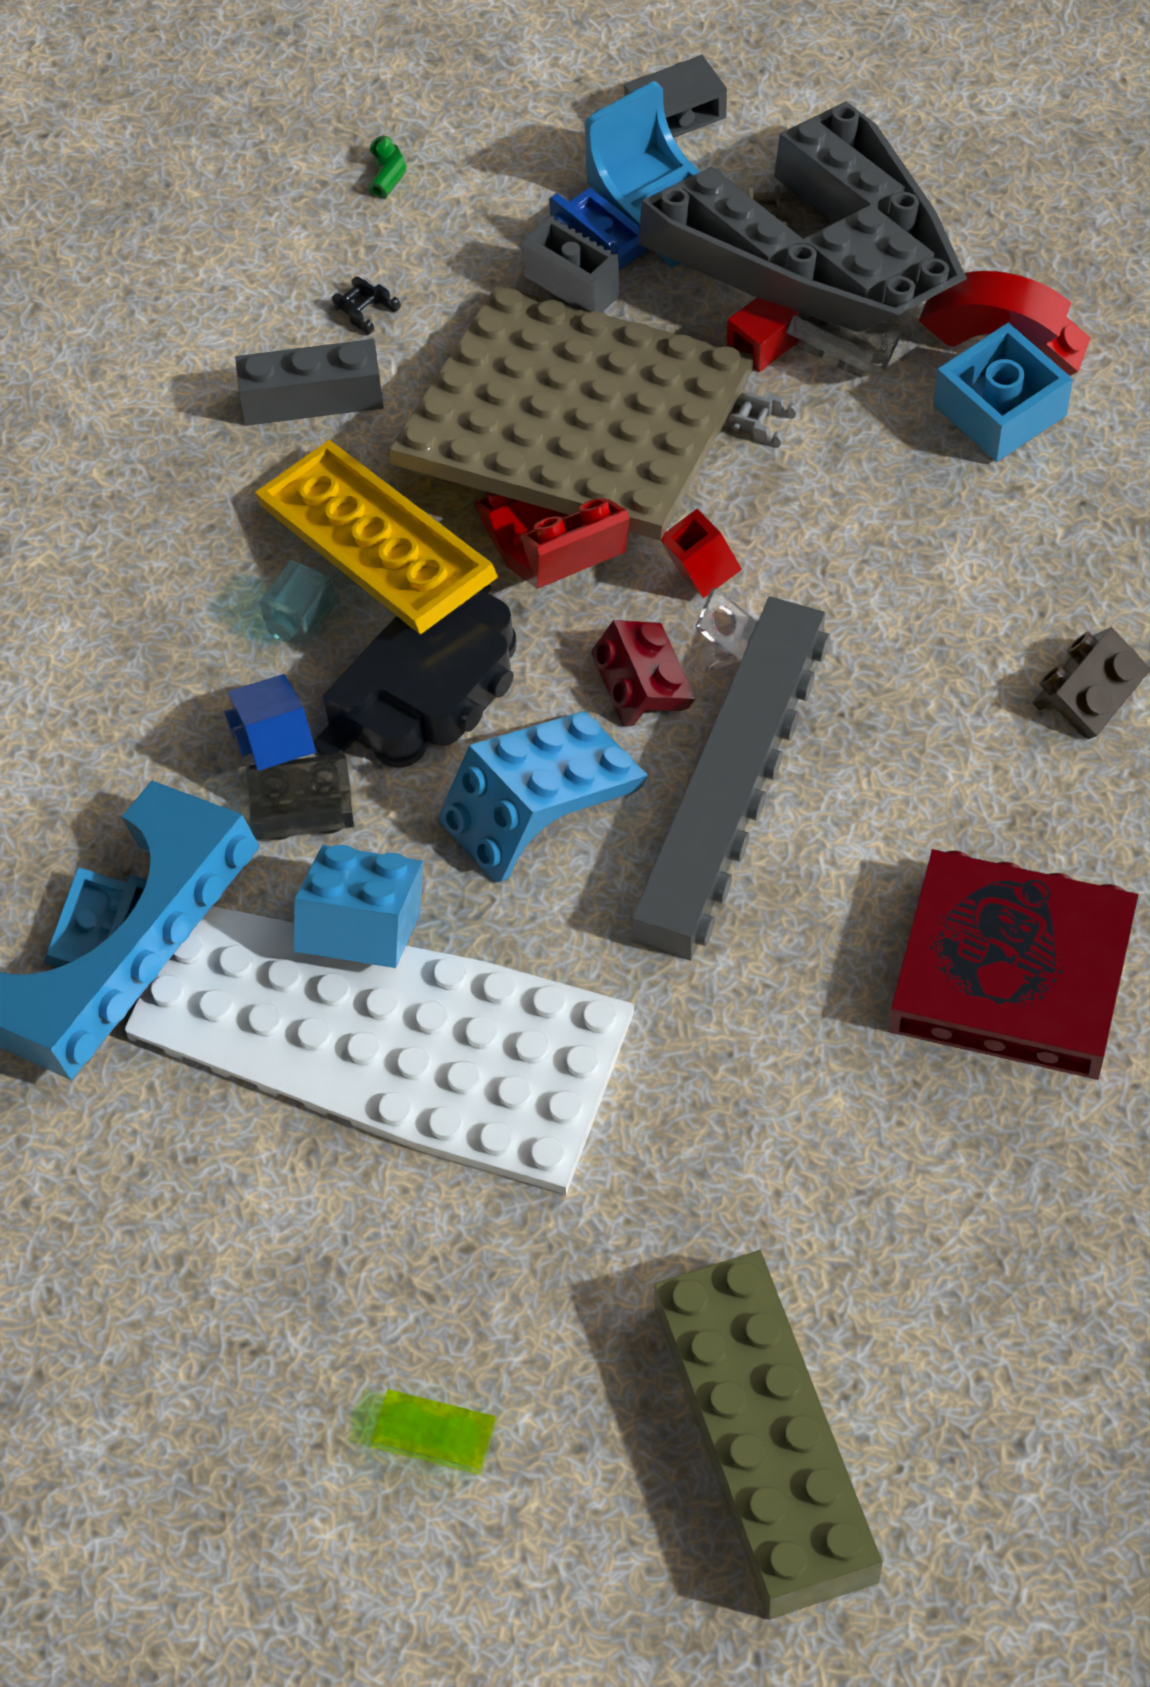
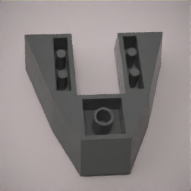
M847 101L783 131L779 135L774 177L834 223L804 239L712 166L642 200L639 245L754 297H759L763 300L791 308L796 312L856 332L864 331L891 319L967 279L932 204L877 124Z

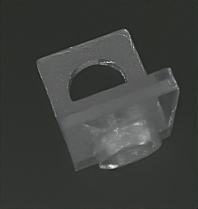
M714 588L710 591L695 625L696 629L705 636L692 667V670L700 675L725 666H732L741 661L757 624L756 620L719 588ZM717 608H721L728 613L731 618V624L716 628L714 613Z

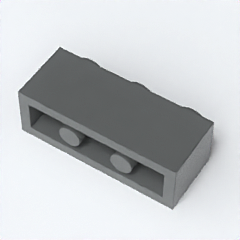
M375 339L235 356L238 391L245 426L384 408Z

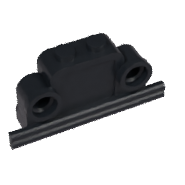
M488 584L421 635L398 616H395L323 694L329 724L313 741L316 752L335 762L353 741L357 740L372 749L374 755L381 763L390 767L402 768L410 766L422 758L427 748V741L439 746L450 745L456 742L466 731H472L480 722L483 711L496 697L500 698L505 695L514 678V674L511 671L510 658L516 651L517 639L515 630L512 627L511 612L503 601L489 594L491 585Z

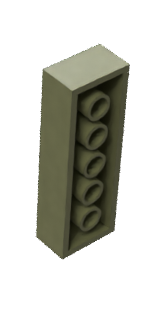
M761 1249L654 1283V1308L768 1619L770 1620L878 1584L883 1561Z

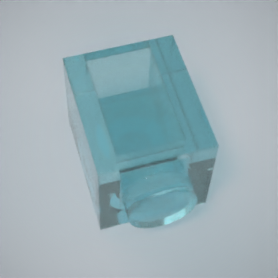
M290 559L259 601L264 627L274 638L282 642L293 640L307 646L336 605L332 577Z

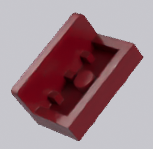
M613 620L592 649L595 665L600 672L623 726H634L645 710L683 711L689 709L696 699L662 623Z

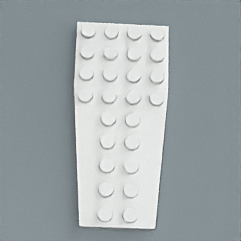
M212 906L190 933L187 940L180 945L159 971L157 977L140 995L125 1027V1031L130 1041L136 1042L137 1039L164 1049L165 1054L182 1060L185 1057L210 1067L213 1073L226 1078L232 1075L258 1086V1090L277 1097L278 1094L304 1103L305 1108L327 1116L330 1113L349 1120L353 1127L410 1149L566 1195L631 1022L634 1004L485 961L411 946L405 947L396 968L294 952L293 922Z

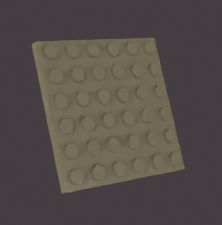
M496 286L389 449V464L568 515L579 512V506L589 500L597 498L610 499L627 510L629 516L628 532L661 541L752 372L754 357L753 354L738 351L732 347L719 346L693 339L687 335H678L649 327L646 324L607 316L601 312L589 311L566 305L556 300H548L521 293L515 289Z

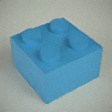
M1007 323L937 369L933 406L997 463L1067 416L1073 379L1010 323Z
M322 845L295 897L294 952L396 968L421 911L423 861L406 858L398 853L378 854L355 850L347 845Z

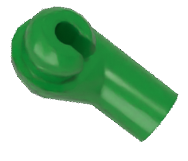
M379 136L370 144V152L375 156L374 163L378 173L368 184V189L372 194L386 199L404 176L407 165L397 144H393L388 136Z

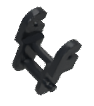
M358 276L351 280L353 287L344 295L335 293L332 296L334 308L348 314L350 323L368 335L374 331V325L369 319L364 322L363 314L360 312L371 302L374 304L382 303L394 312L401 308L397 297L390 299L388 289L380 284L374 287ZM361 294L365 297V299L361 303L356 305L353 302H351L355 297Z

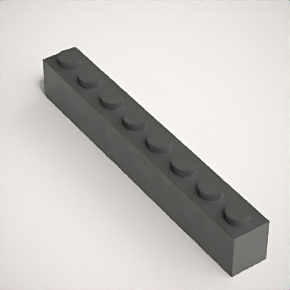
M768 597L632 916L633 943L690 961L698 944L707 946L715 924V917L710 915L715 902L724 904L731 887L732 874L727 872L732 860L741 862L747 849L749 832H745L748 821L749 819L758 821L766 799V792L762 791L766 778L775 780L783 755V752L778 750L782 738L791 740L794 735L799 717V712L794 710L798 699L807 701L815 678V672L810 671L814 661L823 662L827 654L831 634L824 632V611L775 597Z

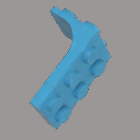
M655 81L633 90L629 95L605 108L598 109L585 121L587 183L638 226H640L642 200L700 172L685 157L670 132L664 113L663 88ZM657 253L669 265L670 268H673L674 266L680 264L679 262L673 259H670L662 254Z
M582 711L469 745L441 808L439 819L442 826L495 882H501L510 877L525 847L546 826L569 813L634 793L643 787L648 775L632 759L630 754L623 750L604 731L594 718L586 711Z

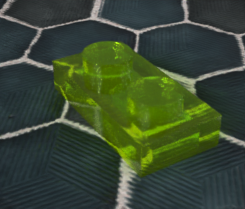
M387 1389L371 1438V1445L375 1449L482 1475L497 1425V1418L494 1415Z

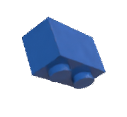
M285 674L228 691L232 709L225 710L224 714L233 740H236L241 757L250 755L258 771L316 753L304 707Z

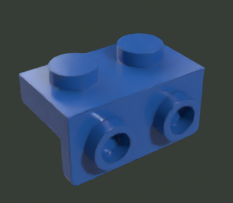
M589 187L569 202L558 193L549 198L550 216H554V221L561 220V225L568 224V229H575V233H582L583 238L589 237L590 242L596 241L597 246H603L604 250H611V255L618 254L619 271L649 250L638 244L640 226Z

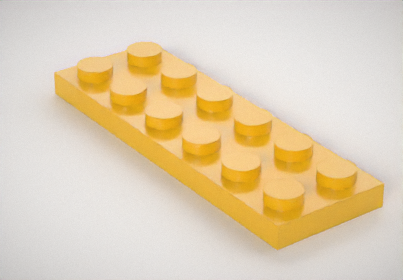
M327 440L254 492L263 509L420 635L498 578L493 563L331 440Z

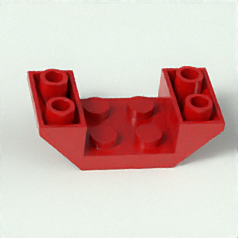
M490 492L486 493V498L474 502L476 512L506 566L536 589L626 552L629 527L628 512L610 499L597 498L589 500L579 506V512L571 515Z

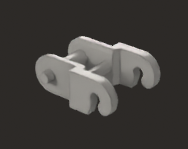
M741 393L738 397V403L741 408L738 414L728 416V426L734 431L740 430L752 434L754 441L776 448L780 447L783 441L782 434L775 432L771 438L769 436V428L762 425L766 415L770 416L772 413L793 419L798 411L797 406L790 403L788 408L785 409L783 398L771 394L767 399L751 393ZM750 410L759 413L756 420L747 417Z

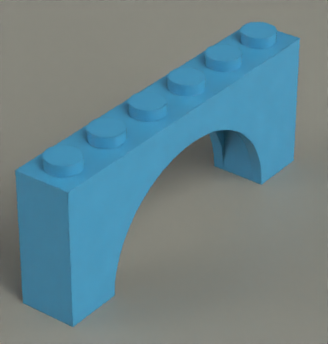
M151 780L121 816L137 845L150 854L149 875L139 901L127 919L110 937L75 961L35 974L21 975L0 972V1048L72 1081L259 849L260 846L242 814Z

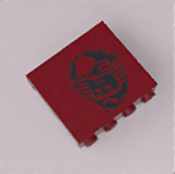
M932 849L891 1007L888 1032L1099 1080L1139 894L1125 891L1123 888L1112 884L1096 885L1073 880L1070 876L1062 873L1045 874L1022 869L1017 864L1011 862L995 863L972 858L960 851L951 850L944 852Z

